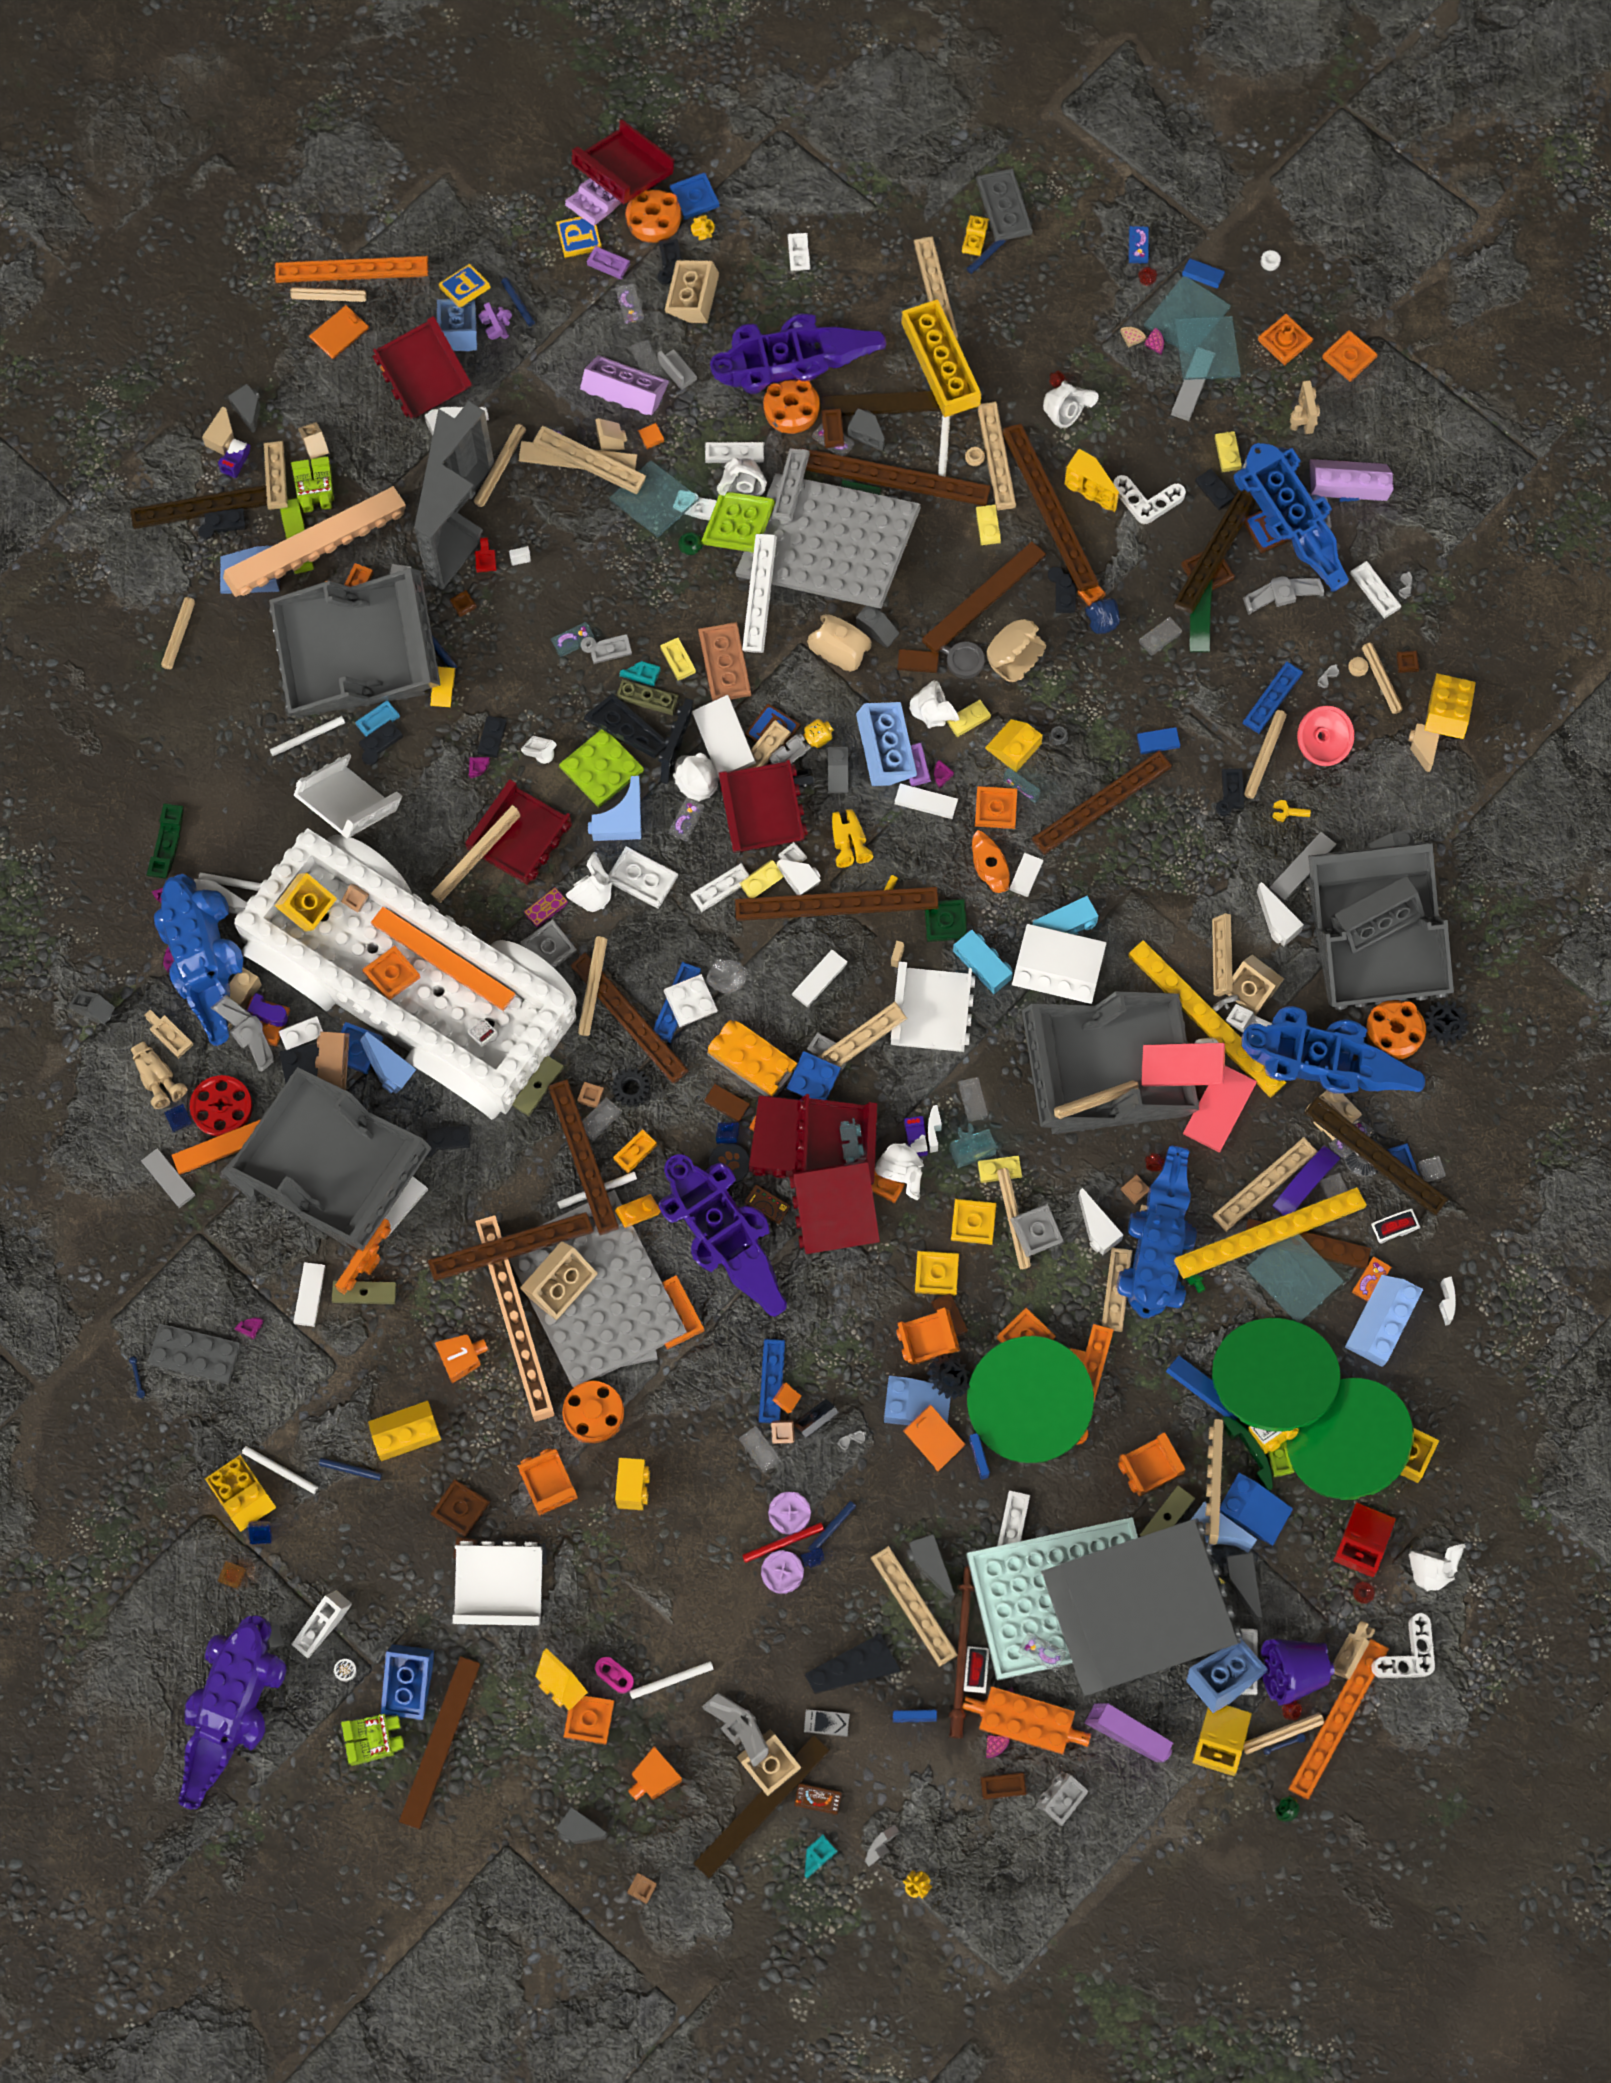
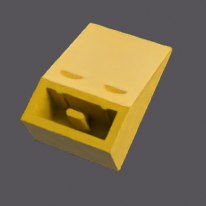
M1078 449L1067 466L1065 485L1070 490L1083 494L1086 499L1099 503L1104 509L1115 512L1119 491L1097 459Z
M241 1455L205 1478L240 1532L276 1508Z
M1227 1705L1215 1713L1207 1708L1192 1763L1234 1776L1237 1772L1252 1713Z

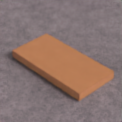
M737 622L698 629L712 702L726 695L730 697V700L751 696Z

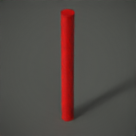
M820 1522L743 1554L742 1557L745 1563L819 1533L824 1528Z

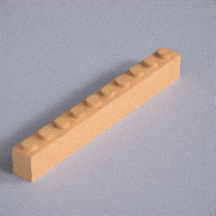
M393 486L224 570L223 579L235 597L239 595L245 596L257 586L263 587L269 580L273 578L279 579L291 569L297 570L303 563L307 561L313 562L325 552L331 553L337 546L341 544L347 545L353 541V538L359 535L360 537L365 536L371 529L375 527L381 528L391 519H399L404 514L406 504Z
M495 1215L475 1221L482 1244L502 1238ZM506 1259L488 1265L534 1422L553 1417L555 1414L509 1260Z

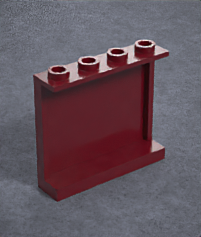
M622 119L619 122V130L585 151L578 146L572 149V164L623 204L673 174L674 159Z
M434 316L427 319V322L382 347L373 349L375 354L372 357L377 366L382 365L384 369L382 375L385 381L392 383L394 389L391 391L395 399L402 401L404 406L400 408L405 417L410 416L412 420L473 387Z
M790 760L738 771L719 772L733 853L804 841V835H808L806 823H801L800 816L804 815L802 803L798 804L797 796H800L799 785L794 784L793 776H797L795 764H791Z
M509 779L465 843L467 850L470 851L513 805L518 809L520 817L482 859L528 885L531 880L534 881L536 879L540 866L547 863L551 850L558 847L563 833H567L571 828V817L569 813L565 816L517 788L516 782Z
M809 1094L804 1095L797 1103L799 1120L796 1124L798 1140L796 1141L795 1151L798 1152V1156L794 1166L795 1171L799 1172L858 1162V1158L866 1157L871 1185L874 1184L877 1103L869 1102L866 1105L813 1099L809 1098Z
M759 1095L749 1172H753L757 1176L771 1174L776 1178L793 1176L792 1169H794L798 1152L795 1151V1145L798 1140L796 1124L799 1120V1112H797L799 1100Z
M866 1157L858 1158V1162L812 1170L796 1172L795 1169H792L793 1176H789L791 1189L795 1188L796 1196H792L794 1209L798 1208L799 1216H795L797 1229L801 1228L802 1236H798L800 1248H804L805 1254L880 1242Z

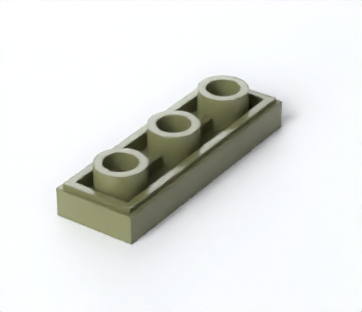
M623 679L616 696L623 702L669 715L674 714L679 700V695Z
M549 1056L545 1057L538 1070L528 1080L527 1085L520 1091L512 1106L529 1117L549 1090L548 1086L554 1083L564 1069V1066ZM536 1085H541L539 1089L535 1088Z
M333 1281L332 1303L395 1304L396 1282L356 1281L352 1290H347L344 1295L337 1290L335 1286L337 1281ZM363 1291L368 1292L365 1296H362L361 1293Z
M1177 1486L1139 1537L1175 1526L1195 1498L1180 1486ZM1168 1515L1171 1520L1166 1521L1163 1516Z

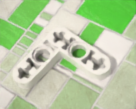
M1117 476L1113 483L1119 491L1118 497L1142 524L1152 522L1184 500L1186 493L1185 488L1181 484H1173L1147 501L1127 476ZM1119 483L1126 484L1125 489L1122 486L1118 487ZM1173 491H1175L1176 493L1180 492V496H1173ZM1136 496L1139 501L1133 504L1129 502L1128 498ZM1158 500H1163L1166 502V506L1160 508L1155 503ZM1142 511L1144 513L1149 512L1148 517L1146 515L1142 516Z
M1418 1613L1409 1620L1412 1656H1392L1376 1659L1371 1667L1375 1676L1379 1678L1426 1677L1433 1673L1435 1662L1431 1622L1427 1615ZM1416 1621L1424 1622V1626L1420 1628L1419 1625L1415 1624ZM1419 1639L1426 1642L1427 1648L1425 1651L1418 1649L1417 1641ZM1400 1661L1407 1663L1408 1671L1406 1673L1399 1670L1398 1663ZM1423 1661L1424 1665H1428V1669H1426L1425 1672L1424 1669L1420 1668L1419 1666L1423 1663ZM1381 1663L1383 1664V1666L1392 1665V1668H1388L1382 1672V1669H1378V1665H1380Z

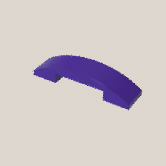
M1324 1145L1292 1180L1272 1207L1283 1216L1295 1212L1323 1177L1336 1165L1340 1157Z

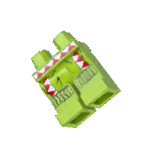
M328 457L311 459L314 480L312 479L309 460L291 462L297 498L304 513L312 512L314 510L313 504L320 503L321 509L324 510L332 508V501L335 500L331 465Z
M385 1714L355 1721L341 1722L344 1741L347 1743L345 1746L348 1763L351 1766L387 1756H394V1752L405 1748L402 1736L391 1738L390 1734L391 1730L401 1728L398 1716L387 1717Z

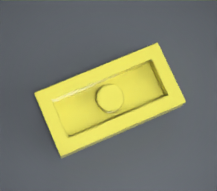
M1235 431L1215 434L1222 472L1240 470L1242 464Z
M996 505L976 507L981 545L1000 543Z
M679 638L660 645L678 681L696 673Z
M978 700L957 712L958 721L949 720L946 722L956 737H959L990 719L991 714L982 701Z
M770 860L739 882L748 898H755L784 876L775 862Z
M1019 1156L978 1161L980 1182L999 1181L997 1171L1002 1168H1008L1011 1179L1022 1178Z

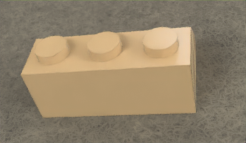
M676 261L665 307L666 313L689 323H708L719 272L712 261Z
M561 1241L520 1289L536 1305L557 1320L598 1273L574 1247Z

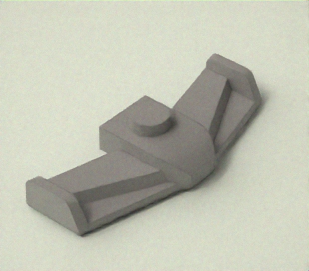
M1281 576L1272 579L1271 583L1244 596L1243 600L1248 615H1250L1252 612L1273 601L1279 607L1296 602V596H1323L1324 588L1320 578L1288 579Z
M227 995L211 1007L212 1010L235 1026L229 1032L242 1048L247 1045L249 1046L259 1071L265 1070L274 1062L273 1053L262 1030L263 1025L256 1016H252Z
M717 1693L702 1706L705 1711L726 1723L721 1729L735 1746L742 1741L753 1766H757L768 1756L769 1749L758 1728L756 1718L749 1710L742 1708L720 1693Z

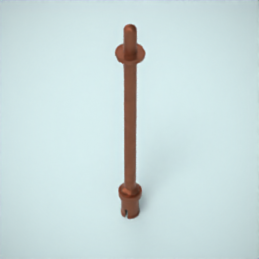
M969 1566L964 1568L963 1585H958L957 1587L958 1590L962 1591L954 1709L949 1712V1718H951L950 1738H963V1721L966 1719L962 1706L971 1592L975 1591V1587L971 1585L972 1575Z

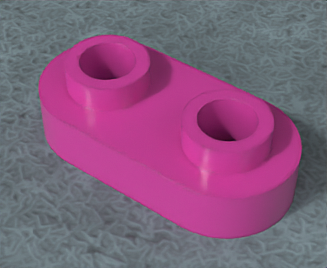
M603 1657L597 1661L595 1665L596 1674L615 1691L627 1693L633 1688L634 1680L632 1675L612 1658ZM604 1666L610 1667L608 1673L602 1671ZM621 1679L627 1680L625 1686L619 1685Z

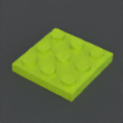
M727 492L725 496L719 494L703 535L702 543L708 546L754 553L756 534H764L775 505L774 499Z
M602 729L559 764L564 773L598 808L629 784L631 776H638L644 771L643 767L611 734Z

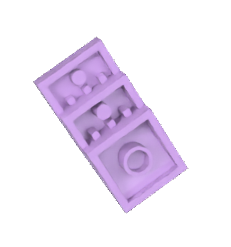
M591 178L579 186L578 192L566 199L565 203L568 208L593 226L621 204L618 199Z

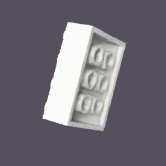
M1027 924L1012 985L1092 1004L1107 942Z

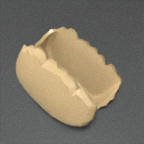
M830 614L822 615L820 620L823 622V625L819 630H815V632L808 636L807 643L809 648L816 655H821L829 663L840 666L845 671H855L860 666L865 650L868 651L871 648L870 638L858 628Z
M1021 619L1010 623L995 636L987 648V658L992 669L1008 682L1021 680L1024 677V673L1030 671V668L1038 661V656L1044 654L1046 644L1041 640L1040 636H1036L1039 628L1033 621Z

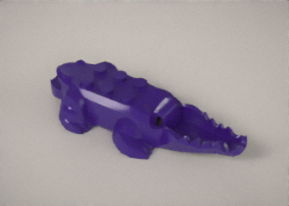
M798 314L785 322L781 332L773 334H761L756 324H745L738 327L733 333L732 349L728 350V352L714 355L710 361V369L714 378L721 383L735 388L742 387L749 394H757L766 386L785 380L798 379L800 381H810L827 371L829 367L839 368L849 364L852 360H856L859 356L863 357L866 354L873 353L875 350L885 349L886 338L879 331H861L838 327L819 328L815 325V315ZM815 342L820 344L819 349H815Z
M678 1154L670 1157L665 1163L664 1172L666 1179L670 1182L671 1194L659 1202V1209L670 1223L684 1219L696 1236L691 1245L693 1259L709 1272L714 1271L718 1264L723 1265L732 1283L759 1303L770 1316L776 1317L783 1313L787 1308V1302L779 1291L771 1262L757 1241L759 1236L763 1237L765 1234H769V1226L764 1214L753 1207L744 1206L738 1208L727 1191L729 1186L735 1181V1176L726 1164L717 1163L703 1171L699 1167H695L692 1160L685 1155Z
M248 1616L241 1621L239 1627L230 1637L222 1634L214 1635L208 1643L205 1659L213 1665L205 1688L194 1691L189 1696L185 1706V1724L195 1726V1733L185 1748L183 1784L179 1795V1804L187 1809L195 1810L199 1808L206 1791L216 1782L225 1769L235 1747L239 1743L252 1751L262 1740L265 1733L264 1718L256 1708V1705L265 1686L271 1688H279L286 1675V1666L280 1658L268 1653L267 1641L271 1636V1626L267 1619L262 1616ZM227 1737L228 1741H224L222 1738Z

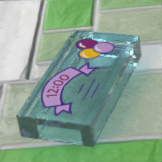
M584 622L551 638V642L559 656L562 657L581 648V641L584 638L591 637L595 640V637L588 624Z
M1010 768L1005 771L1003 779L1005 783L1017 789L1018 792L1032 802L1036 803L1039 800L1040 789Z

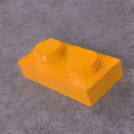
M642 1129L613 1159L629 1173L658 1146L657 1142Z
M651 1194L621 1205L615 1210L624 1228L657 1216L661 1212Z

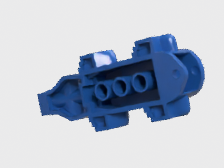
M1254 444L1241 470L1234 474V481L1241 491L1246 490L1252 494L1268 519L1265 527L1272 538H1277L1278 540L1291 539L1298 558L1309 564L1326 584L1330 586L1331 591L1334 592L1345 586L1349 578L1338 558L1336 538L1324 522V519L1327 518L1332 510L1329 503L1323 496L1315 494L1310 496L1297 477L1295 471L1299 467L1301 460L1293 448L1288 450L1285 447L1277 448L1270 444ZM1255 449H1259L1261 453H1256Z
M1173 1145L1168 1148L1162 1172L1149 1188L1147 1210L1131 1213L1128 1232L1132 1237L1138 1239L1133 1269L1129 1268L1120 1271L1116 1288L1118 1293L1128 1297L1130 1306L1144 1319L1160 1314L1166 1307L1181 1308L1183 1306L1186 1290H1184L1185 1286L1177 1281L1179 1270L1174 1260L1182 1255L1183 1249L1189 1250L1194 1247L1197 1236L1196 1228L1184 1220L1191 1198L1187 1181L1189 1150ZM1143 1308L1149 1309V1313H1144Z

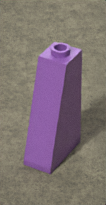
M1108 1703L1094 1704L1084 1722L1088 1726L1155 1762L1166 1761L1172 1753L1171 1747L1173 1742Z

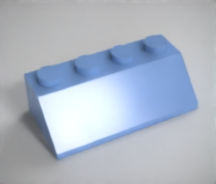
M901 702L864 703L856 713L872 786L892 785L915 777L917 772Z
M1381 1275L1345 1348L1383 1367L1387 1363L1423 1289L1404 1279Z

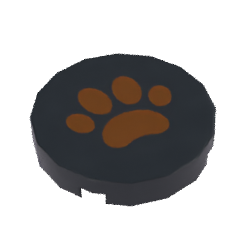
M728 1143L718 1146L711 1153L709 1167L717 1163L726 1164L735 1176L733 1184H736L747 1176L750 1159L747 1152L741 1146Z

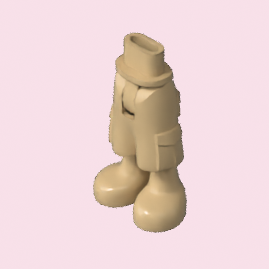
M141 1042L131 1048L134 1055L133 1060L140 1073L141 1081L145 1088L154 1094V1097L151 1099V1105L154 1109H162L170 1105V1100L166 1093L162 1091L159 1086L160 1084L165 1086L173 1102H177L186 1094V1086L183 1083L174 1084L172 1082V1071L168 1065L161 1061L151 1047H148L145 1042Z

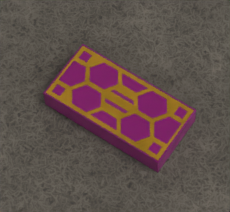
M554 887L526 909L524 914L538 928L564 908L568 901Z

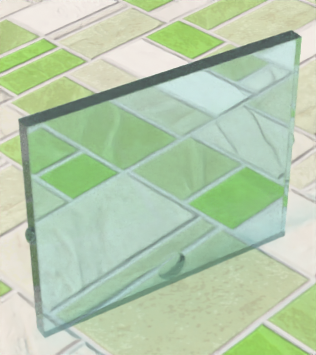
M1183 276L1144 323V326L1151 331L1157 328L1166 342L1192 356L1231 308V305L1191 279Z
M1232 316L1175 319L1183 380L1235 378L1241 376Z
M650 461L639 471V473L646 475V480L637 495L621 487L610 497V500L658 538L699 501V497L654 462Z
M1299 1234L1268 1246L1267 1250L1246 1268L1256 1281L1298 1323L1319 1304L1321 1305L1323 1300L1344 1282Z

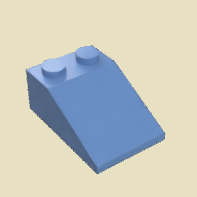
M437 299V322L453 351L468 352L477 350L475 299L461 308L451 299Z
M257 546L221 556L220 593H232L223 579L224 570L272 546ZM273 578L265 586L253 588L250 593L280 592V578Z
M366 1032L359 1041L379 1081L383 1084L382 1087L387 1092H394L396 1094L403 1088L416 1069L369 1032Z
M889 1376L884 1423L909 1425L929 1405H932L948 1424L950 1397L946 1399L944 1393L938 1395L939 1390L937 1388L932 1389L933 1383L912 1378Z
M1241 1639V1643L1221 1649L1190 1667L1187 1683L1208 1708L1215 1713L1235 1700L1262 1677L1268 1669Z

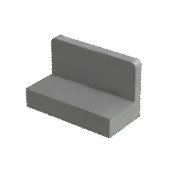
M674 349L666 355L662 351L658 352L659 365L681 390L697 380V376Z

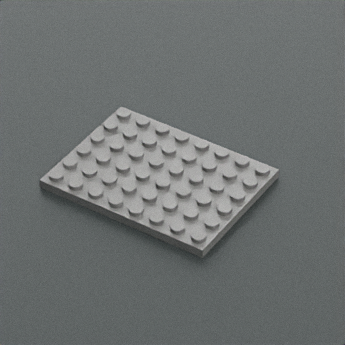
M775 474L766 498L774 499L775 502L782 474ZM803 479L792 521L775 520L772 518L771 513L764 532L765 535L777 536L772 585L882 608L920 511V504ZM744 551L736 570L737 577L751 580L753 552Z
M615 1190L607 1194L619 1226L618 1230L600 1236L588 1203L545 1223L548 1224L587 1212L593 1233L565 1241L564 1243L574 1247L598 1274L557 1320L552 1318L529 1298L573 1388L581 1383L593 1381L687 1333L633 1225L624 1228L615 1210L622 1204ZM558 1244L509 1258L522 1285Z

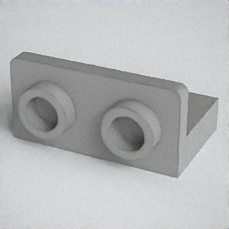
M1061 1772L1055 1776L1050 1788L1040 1795L1036 1806L1062 1826L1089 1791L1073 1776Z

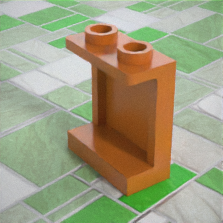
M942 1308L937 1310L938 1313L906 1323L898 1322L899 1329H896L899 1340L904 1345L902 1354L905 1361L916 1365L935 1359L937 1356L941 1357L943 1354L948 1355L960 1351L948 1309Z
M1165 1432L1148 1444L1126 1455H1120V1462L1118 1463L1121 1472L1127 1474L1130 1479L1128 1484L1132 1492H1137L1139 1497L1183 1475L1186 1470Z
M546 1449L540 1452V1456L533 1459L532 1457L525 1458L517 1466L539 1516L578 1499L557 1449Z

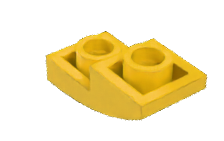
M970 215L962 253L981 255L989 222L988 218Z
M438 667L440 686L432 688L431 706L451 708L455 668Z

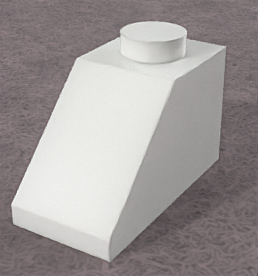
M782 859L776 864L796 895L806 894L819 885L821 881L819 879L821 876L817 869L811 868L809 864Z

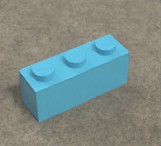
M1085 896L1034 920L1033 925L1077 935L1081 930H1090L1095 927L1098 921V914L1088 896Z
M971 930L954 944L953 952L968 968H972V972L993 995L1012 980L1013 970L1007 962L1003 963L998 958L999 955L992 947L989 948L985 944V939L979 933L976 934Z

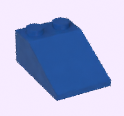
M1238 1473L1220 1505V1513L1243 1530L1272 1546L1293 1508L1260 1484L1241 1473Z
M395 1644L389 1647L386 1651L381 1714L424 1719L432 1676L434 1650Z

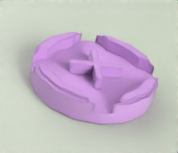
M783 1492L770 1503L768 1514L774 1529L780 1533L791 1535L805 1529L810 1521L811 1511L805 1497L796 1492Z
M779 1550L765 1558L761 1569V1576L769 1590L775 1593L786 1594L794 1591L800 1585L803 1579L804 1568L801 1560L795 1554Z

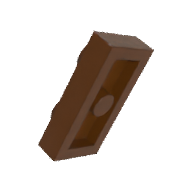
M951 1293L931 1301L935 1313H938L937 1310L942 1308L950 1311L957 1337L968 1332Z

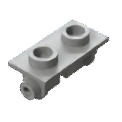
M801 734L795 735L786 742L788 750L781 746L771 754L769 759L772 762L771 764L787 762V760L793 763L796 759L802 757L811 746L803 742L805 738Z

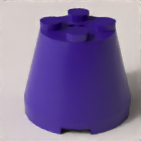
M1271 1639L1263 1643L1261 1656L1264 1657V1666L1268 1670L1262 1678L1271 1700L1276 1699L1278 1705L1289 1704L1329 1684L1330 1677L1334 1675L1335 1669L1333 1663L1329 1662L1328 1649L1325 1643Z

